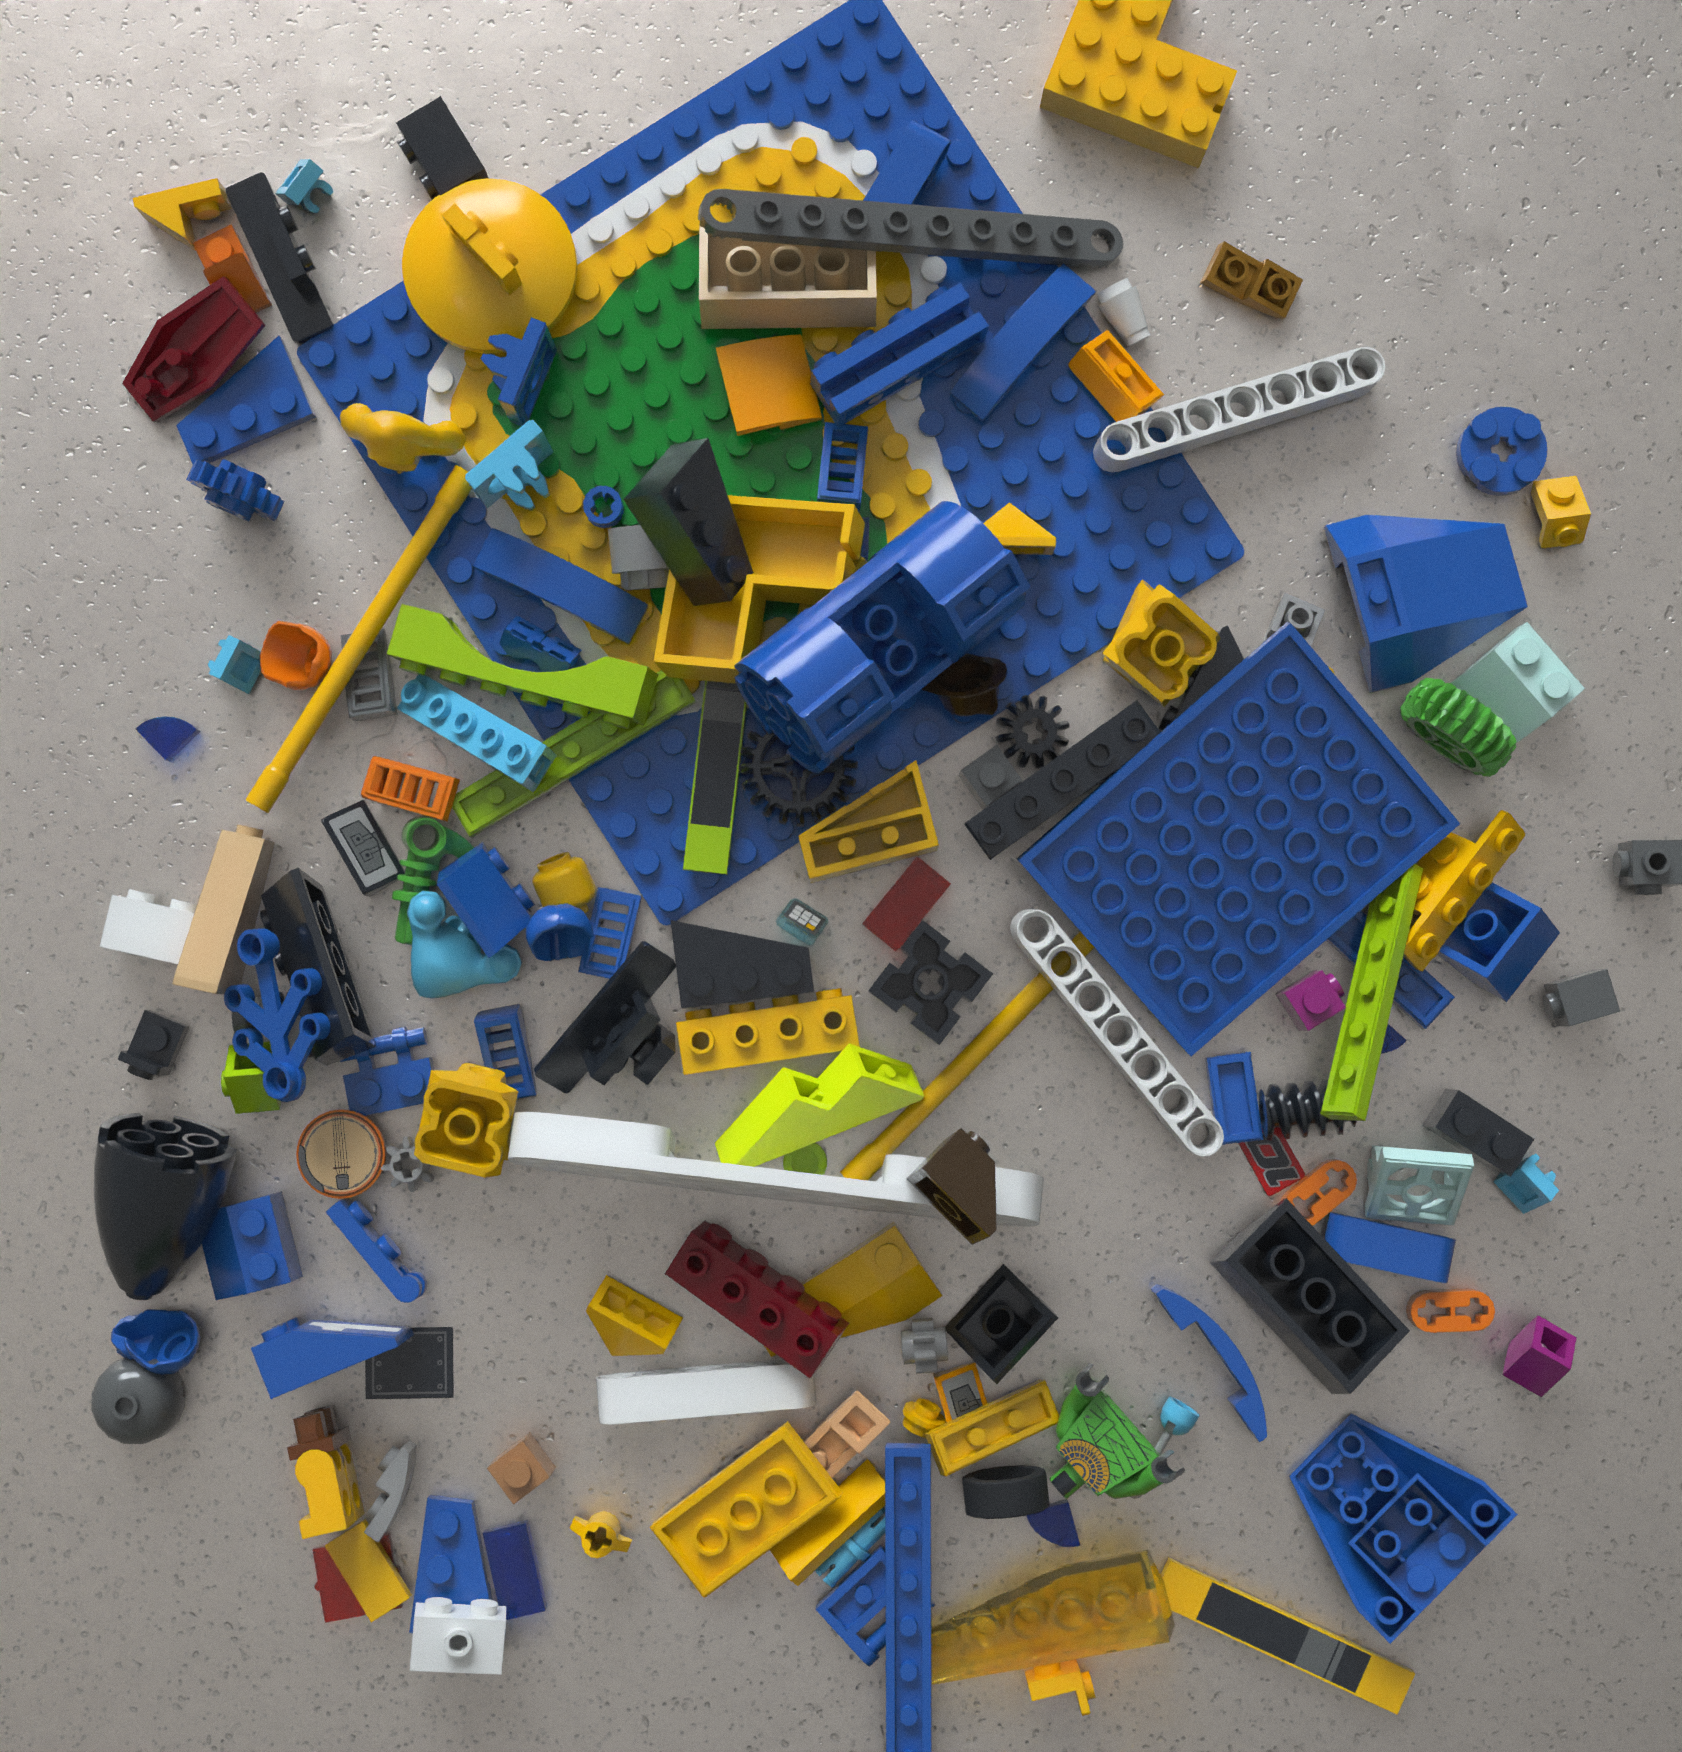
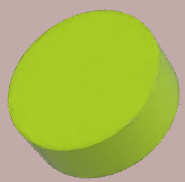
M815 1142L785 1154L783 1167L786 1171L824 1175L827 1168V1156L823 1148Z

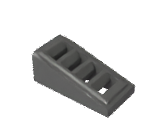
M384 628L381 629L374 640L377 651L367 652L361 661L378 660V667L355 670L345 686L349 718L353 721L398 715ZM352 633L341 635L342 649ZM379 676L380 683L366 686H359L358 679ZM381 692V700L361 703V695Z

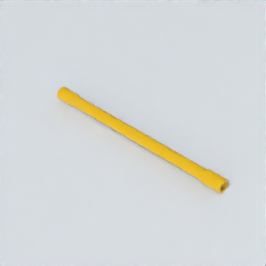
M457 465L454 466L437 493L433 506L274 759L261 773L246 797V801L267 813L270 812L287 785L291 772L451 517L458 512L472 490L465 479V475L468 473L467 470Z
M1081 931L1071 940L1084 957L1095 948ZM1060 951L1051 961V968L1057 976L1067 973L1070 969L1071 958L1065 951ZM1039 972L923 1090L925 1097L921 1101L908 1105L840 1173L845 1178L868 1181L882 1167L885 1156L891 1155L1053 990L1043 975Z

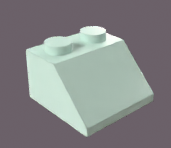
M1528 622L1512 630L1451 682L1456 688L1465 690L1467 694L1473 698H1478L1479 702L1491 708V711L1496 716L1502 718L1503 724L1510 727L1517 742L1553 717L1585 689Z

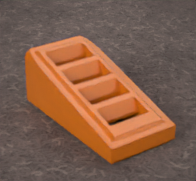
M373 756L363 784L361 796L379 804L448 822L460 779ZM404 774H405V779H404V782H403V785H402V789H401L399 798H397L398 792H399V789H400V786H401V783H402V779H403V776H404ZM420 779H422V782H421V785H420V788H419V792H418V795H417V798H416V802L413 803V802H414V799H415V795H416L417 789H418V785H419ZM436 782L439 783L431 808L428 807V804L431 798L434 784Z

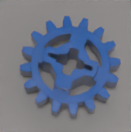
M224 459L221 460L220 465L217 467L205 461H194L186 479L192 485L207 492L204 498L206 503L248 522L254 513L265 519L277 520L285 502L281 497L265 489L267 482L264 477Z

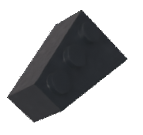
M709 438L671 445L623 500L693 606L731 601L745 584L746 574H753L754 572Z
M670 920L682 1009L814 993L808 947Z

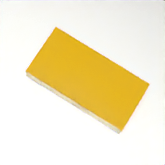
M365 1518L329 1541L325 1548L370 1622H373L408 1600L412 1594L380 1541L376 1542L364 1533L369 1525Z

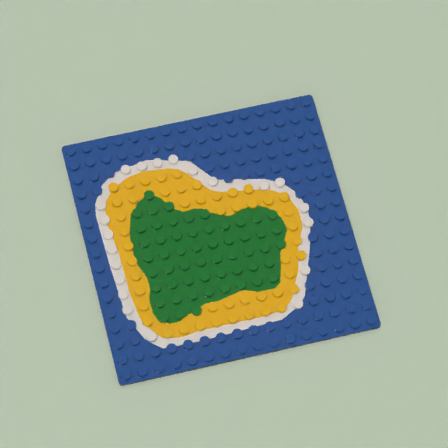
M849 0L540 194L556 208L567 224L576 249L578 269L576 286L570 304L560 320L549 331L557 352L529 419L530 421L533 419L542 429L553 450V453L538 465V470L547 481L550 495L544 498L532 486L528 485L525 487V492L531 497L535 505L532 511L516 505L506 493L487 508L472 489L458 512L451 517L426 557L494 662L513 669L543 672L536 662L528 658H513L507 655L499 644L504 628L516 616H519L543 629L546 637L557 636L582 650L570 664L569 669L584 666L608 656L647 666L655 673L659 672L661 669L653 660L666 587L625 590L621 586L620 574H612L608 529L640 525L623 499L671 445L709 438L727 495L817 502L825 422L834 423L817 396L822 420L780 430L779 426L737 436L716 348L762 338L801 334L811 371L814 369V364L824 355L833 351L837 355L852 347L851 342L863 332L871 329L874 332L881 330L889 325V319L897 312L905 308H910L913 311L925 304L927 296L942 286H947L950 289L961 282L970 296L969 307L974 314L980 311L989 325L985 341L845 423L868 426L860 515L865 522L860 555L868 562L876 552L942 501H950L962 506L982 523L986 522L1010 502L1055 536L1056 547L1052 555L1014 554L1030 585V588L1025 592V605L968 652L977 656L996 658L1006 664L1008 674L999 685L998 708L995 714L952 715L944 708L937 694L919 690L892 712L886 720L854 745L855 751L852 754L844 756V760H855L858 762L857 770L844 771V775L856 779L855 787L841 785L840 789L846 792L849 800L847 803H843L834 797L831 802L835 805L837 811L860 798L879 783H883L915 760H917L918 766L1004 712L1005 706L1008 703H1018L1022 696L1032 694L1110 644L1135 588L1142 579L1153 589L1160 584L1180 599L1239 561L1244 555V547L1182 453L1119 472L1104 471L1097 465L1093 454L1095 444L1106 427L1116 421L1068 366L1081 347L1102 334L1085 306L1068 326L1065 325L1022 373L1012 385L1009 393L983 422L950 395V391L978 355L1024 302L1059 268L1057 265L876 251V327L702 329L699 306L700 220H698L697 216L703 198L712 190L731 189L864 200L911 120L914 119L951 140V145L945 159L918 205L1023 214L882 0ZM720 203L719 205L714 204L713 207L710 206V212L717 221L727 223L733 220V214L730 213L731 209H727L726 205L721 206L722 204ZM404 281L333 324L332 329L314 336L300 345L297 349V356L339 422L342 410H345L352 404L361 403L367 405L372 412L381 410L397 411L410 415L429 426L442 421H452L466 435L463 449L456 455L444 457L436 455L422 456L413 471L398 474L395 470L379 466L375 460L368 457L367 448L363 443L349 437L411 535L414 536L433 506L437 493L454 466H460L469 472L522 426L509 421L498 401L501 390L492 380L495 374L481 360L482 354H493L501 358L506 357L507 353L472 352L444 341L421 320L410 302ZM1150 407V408H1149L1147 411H1145L1144 413L1153 411V409ZM1148 428V434L1154 441L1160 443L1167 441L1165 433L1160 428ZM832 441L831 444L834 447L857 449L858 445L839 441ZM1106 441L1108 449L1113 454H1126V449L1120 441ZM830 459V462L851 465L856 464V461L851 460L847 461ZM828 476V480L854 483V479ZM596 486L613 488L618 492L624 504L622 519L611 528L601 529L589 522L583 510L585 495ZM603 497L598 498L595 501L597 509L593 514L599 517L602 512L604 517L610 516L613 513L610 505L614 500L608 497L607 502H605ZM491 529L500 530L554 554L648 604L649 607L630 644L590 626L588 622L515 586L511 587L475 569L473 565ZM766 600L759 645L797 616L800 603ZM521 624L522 626H524V627H526V628H528V629H530V630L533 631V629H531V628H529V627H527V626ZM511 631L512 634H514V635H516V636H518V637H520V638H522V639H524V640L527 639V638L523 637L522 635H520V634H518V633H516V632H514V631ZM535 642L531 644V646L541 651L544 648ZM558 644V645H560V646H562V647H564V648H566V649H568V650H570V651H573V650H571V649H569V648H567V647H565V646H563V645H561V644ZM552 651L549 652L550 654L562 660H565V658L559 656L558 654ZM683 679L695 698L696 703L568 779L654 915L665 926L671 925L670 920L678 921L800 842L798 836L816 825L812 819L811 812L803 813L805 820L803 827H797L795 813H789L786 825L779 824L781 810L777 808L769 818L763 816L762 812L768 802L764 800L759 805L753 806L750 803V799L759 791L758 788L744 791L741 785L745 780L753 778V774L745 775L739 772L728 875L683 870L705 685L703 680ZM513 692L543 741L582 718L561 711L563 704L548 701L546 707H540L521 701L522 694ZM747 705L742 747L756 749L757 745L748 738L749 732H756L762 737L766 732L762 729L760 722ZM780 739L776 740L766 752L763 761H771L772 759L785 756L790 745L784 744ZM741 755L740 765L752 763L753 759ZM794 760V764L787 766L785 769L787 773L793 770V777H796L797 788L799 789L801 787L800 777H803V770L806 768ZM825 773V775L812 778L807 784L806 801L822 794L830 785L834 773ZM762 775L766 786L772 793L784 800L793 802L792 785L787 779L774 777L773 775ZM824 806L818 809L821 820L830 816Z

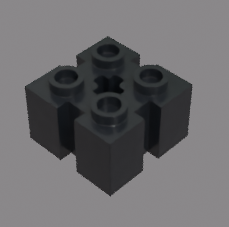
M922 920L900 948L908 956L899 969L889 963L868 992L895 1013H897L902 1005L906 1006L916 1014L910 1024L937 1045H940L961 1017L952 1009L961 998H964L969 1003L973 1002L993 973L966 952L956 960L944 951L951 941ZM923 971L927 975L931 971L939 974L940 977L937 983L941 986V989L937 994L930 991L928 995H925L920 991L922 982L918 977Z

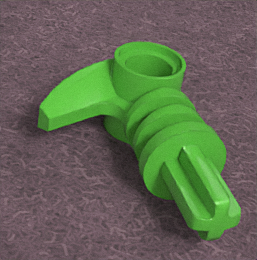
M426 816L414 817L403 827L402 841L408 849L407 859H400L399 863L406 866L405 874L397 876V880L403 881V888L392 893V899L400 901L395 940L407 945H412V931L407 915L410 900L421 891H429L430 886L437 885V880L431 879L432 871L439 870L442 856L452 854L459 858L474 848L464 837ZM421 825H430L435 832L434 842L425 849L417 848L413 842L414 831Z

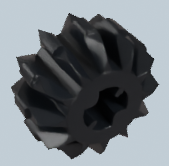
M1024 695L1020 698L1021 710L1011 702L1005 706V710L1012 720L1005 717L997 718L996 725L1008 729V733L995 736V742H1010L1011 746L1003 752L1007 759L1014 756L1016 752L1020 753L1017 759V767L1025 768L1031 755L1035 769H1040L1044 767L1043 754L1051 761L1059 756L1052 744L1059 747H1066L1069 740L1058 736L1057 731L1065 730L1070 725L1068 721L1055 723L1053 718L1062 711L1059 705L1045 712L1047 697L1040 696L1033 709L1031 698L1029 695ZM1032 721L1037 723L1036 730L1042 733L1041 739L1032 740L1033 744L1027 742L1028 734L1022 731L1023 725L1028 726L1032 724Z

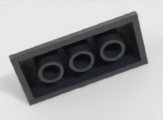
M300 868L290 870L261 895L265 909L260 911V917L264 928L274 933L279 940L280 949L274 960L281 975H287L289 983L292 974L299 969L314 968L321 975L322 987L320 991L315 995L307 996L298 1016L302 1018L307 1014L323 1013L328 1017L331 1025L329 1035L325 1039L317 1040L308 1056L309 1058L314 1057L316 1061L327 1066L375 1048L376 1044L323 886ZM305 977V985H306V987H307V986H308V981H307V978ZM313 1022V1028L316 1032V1024Z
M1287 1198L1280 1201L1239 1232L1210 1262L1331 1394H1351L1410 1332Z

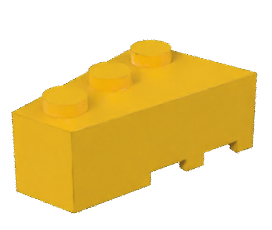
M917 760L798 836L810 883L938 850L939 844Z

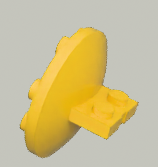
M472 180L461 183L442 195L439 194L423 208L415 219L403 249L402 274L405 289L412 306L421 320L444 341L472 352L502 353L503 351L497 350L489 344L488 339L490 335L508 334L522 340L531 317L545 322L550 331L570 304L577 281L576 249L571 233L560 213L546 198L536 191L508 180Z

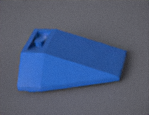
M1364 515L1324 526L1335 568L1344 566L1366 646L1358 651L1370 693L1412 683L1528 607L1505 524Z
M1352 1413L1289 1476L1355 1608L1390 1644L1518 1515L1483 1480Z

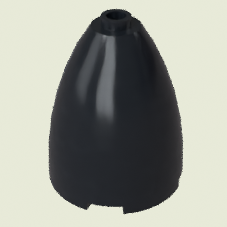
M131 1113L107 1119L99 1128L94 1163L96 1222L108 1267L118 1287L125 1291L126 1296L129 1298L149 1300L153 1295L160 1294L179 1276L209 1233L226 1193L237 1149L232 1148L228 1144L230 1136L212 1125L175 1115L172 1122L166 1120L142 1121L143 1116L140 1113Z

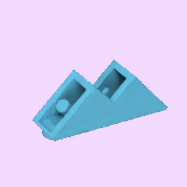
M418 675L416 679L410 680L401 691L402 701L397 707L398 710L533 793L557 756L547 745L426 675Z

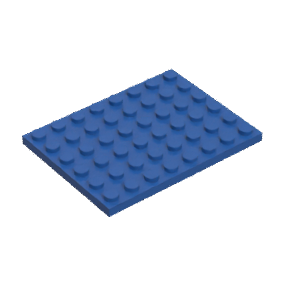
M1286 622L1016 859L1191 1057L1457 828L1460 822L1291 623Z

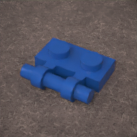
M406 1026L392 1029V1034L374 1037L375 1048L340 1060V1062L356 1059L360 1070L357 1073L343 1075L349 1110L366 1116L424 1104V1094L428 1087L430 1072L434 1070L432 1057L415 1060L412 1047L428 1044L424 1027L408 1030ZM396 1052L399 1064L376 1068L374 1055Z

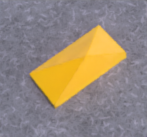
M1010 502L983 523L995 535L1003 547L1011 550L1013 554L1052 555L1055 550L1056 537Z
M608 1275L605 1276L586 1309V1313L612 1356L664 1354L683 1317Z

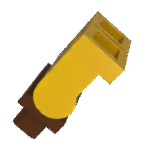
M331 1405L307 1411L304 1415L293 1419L297 1442L287 1447L290 1461L298 1459L295 1465V1475L298 1482L305 1487L310 1512L299 1520L302 1539L347 1529L365 1514L352 1452L346 1442L351 1440L349 1426L337 1427L334 1408Z

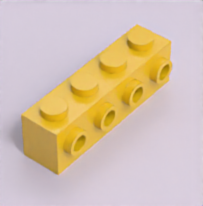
M842 988L815 992L817 1001L799 1003L798 995L773 998L772 1008L756 1010L755 1002L728 1005L730 1014L712 1017L711 1008L685 1012L686 1021L676 1022L683 1073L688 1075L842 1051L849 1043L859 1046L852 995L843 996Z

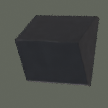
M1003 1264L945 1328L946 1332L990 1379L998 1384L1053 1325L1058 1316Z

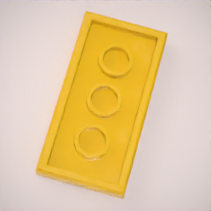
M787 1421L655 1520L649 1528L703 1598H705L841 1498L843 1492Z

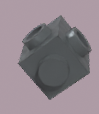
M1631 840L1618 843V851H1615L1613 856L1614 875L1619 877V887H1634L1635 895L1662 894V887L1682 885V840Z

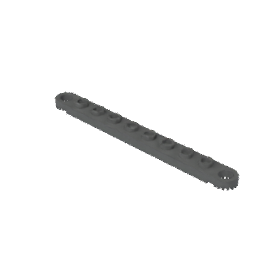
M715 189L707 193L700 204L697 216L698 220H700V226L705 229L704 232L712 234V237L715 238L718 236L720 239L725 237L742 238V241L1051 265H1062L1064 263L1066 266L1078 267L1079 265H1089L1102 268L1113 263L1123 249V238L1120 231L1113 224L1103 220L731 189ZM720 203L722 204L721 206L726 205L727 209H731L730 213L733 214V220L727 223L717 221L710 212V206L713 207L714 204L719 205ZM1099 234L1098 237L1103 235L1104 240L1107 238L1108 241L1106 243L1110 244L1108 246L1110 249L1108 253L1099 252L1093 247L1091 242L1092 235L1096 236Z

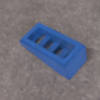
M825 422L817 502L854 504L860 513L868 426L844 424L838 428L835 423ZM832 441L858 444L857 449L831 446ZM830 459L847 461L851 460L856 461V464L851 465L830 462ZM828 476L854 479V483L828 480Z
M598 887L590 919L594 937L590 938L581 956L578 972L610 979L630 955L642 896ZM605 901L629 906L628 915L604 910ZM606 919L625 923L624 931L600 927L601 920ZM598 936L621 940L620 948L598 945ZM594 953L617 957L615 966L593 962Z
M520 1004L478 1012L474 1019L484 1066L505 1072L506 1077L522 1074V1082L507 1084L518 1091L517 1099L536 1096V1083ZM510 1023L511 1028L491 1032L490 1027ZM514 1040L515 1046L494 1050V1043ZM518 1058L519 1064L497 1068V1061Z

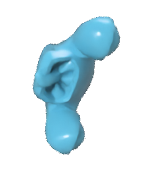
M421 891L410 900L407 915L412 931L411 976L413 986L419 996L430 999L447 997L482 984L506 983L518 975L522 965L518 950L506 944L490 958L486 954L483 955L480 945L460 917L450 916L442 922L446 916V901L439 894L432 891Z

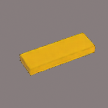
M1039 1379L924 1434L928 1444H931V1452L940 1475L948 1476L1056 1425L1059 1414L1046 1381Z
M869 1459L862 1463L839 1485L843 1492L841 1498L770 1549L789 1580L795 1585L799 1586L885 1506V1478Z

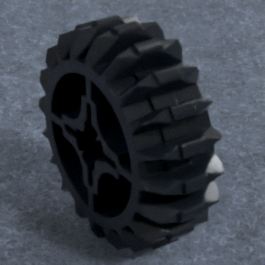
M762 725V729L766 732L763 737L756 732H749L748 738L757 747L756 749L750 747L741 748V755L753 759L752 763L739 765V772L745 775L753 774V778L745 780L741 785L744 791L758 788L759 791L750 799V803L753 806L759 805L764 800L768 802L762 812L763 816L769 818L777 808L781 810L779 824L786 825L789 813H795L797 827H803L805 823L803 813L811 812L812 819L817 824L822 821L818 811L821 807L824 806L830 815L837 811L835 805L831 802L834 797L840 802L847 803L849 796L840 787L841 785L855 787L856 779L844 775V771L857 770L858 762L855 760H844V756L852 754L855 751V746H852L820 773L804 769L803 777H800L801 787L798 789L797 779L793 777V770L787 773L785 769L787 766L794 764L793 758L786 754L781 758L763 761L770 746L779 738L773 732L768 734ZM825 773H834L828 788L818 797L806 801V789L809 781L816 776L825 775ZM762 775H773L774 777L787 779L792 785L793 802L784 800L772 793L766 786Z

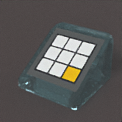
M793 898L775 922L779 928L811 947V945H815L829 920L826 916L799 899Z

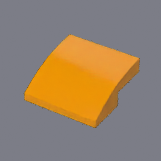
M801 334L762 338L716 348L737 436L779 426L780 430L822 420L817 395L810 385L811 371Z

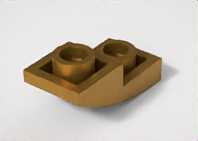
M1224 241L1218 244L1200 283L1247 307L1279 319H1284L1303 279L1269 259L1260 262Z

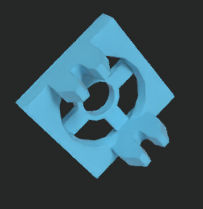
M532 419L527 421L465 475V479L487 508L506 493L516 505L532 511L535 505L531 497L525 492V487L528 485L532 486L544 498L550 495L547 481L538 470V465L550 456L553 450L542 429Z

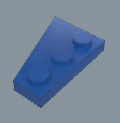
M279 335L176 426L192 464L196 460L211 463L316 418L286 345Z
M430 1495L427 1498L409 1633H413L416 1602L425 1603L426 1599L432 1597L448 1598L452 1600V1604L470 1605L471 1601L477 1599L493 1600L490 1583H488L483 1560L484 1551L474 1500Z

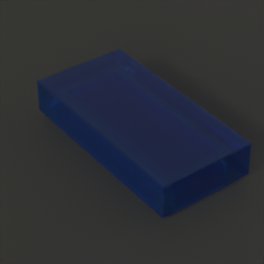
M528 1520L484 1530L482 1534L498 1606H506V1620L546 1611L547 1603Z

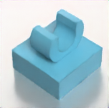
M300 159L275 194L288 205H299L300 203L306 211L318 213L320 208L312 203L310 199L311 191L314 188H318L323 194L331 196L333 189L327 182L317 180L324 170L311 159Z
M228 635L226 640H220L218 643L222 649L215 662L210 660L208 663V667L211 669L209 674L249 694L261 672V651Z
M1537 1154L1520 1161L1511 1177L1499 1174L1493 1181L1523 1214L1551 1202L1559 1191L1553 1184L1556 1174L1553 1171L1544 1174L1535 1165L1540 1159Z

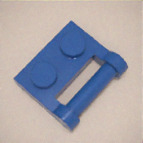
M880 1544L816 1605V1611L869 1667L880 1658L878 1652L886 1646V1621L867 1639L862 1637L858 1631L886 1606L885 1548ZM932 1599V1608H933V1607L935 1606V1602H934L933 1599Z

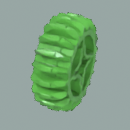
M1425 678L1415 688L1413 687L1405 697L1406 700L1400 709L1401 716L1406 722L1407 727L1413 730L1416 736L1421 738L1429 747L1447 758L1451 763L1459 765L1463 770H1470L1475 775L1491 777L1501 767L1504 768L1511 759V754L1516 748L1517 741L1510 727L1503 724L1502 718L1496 716L1491 711V708L1479 702L1478 698H1473L1467 694L1465 690H1460L1452 683H1445L1441 679Z

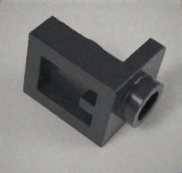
M144 1010L128 1051H120L118 1060L129 1064L127 1069L129 1073L147 1080H153L154 1075H170L190 1026L154 1011Z
M658 1023L652 1036L646 1041H642L629 1056L634 1060L633 1075L647 1086L676 1053L675 1034Z

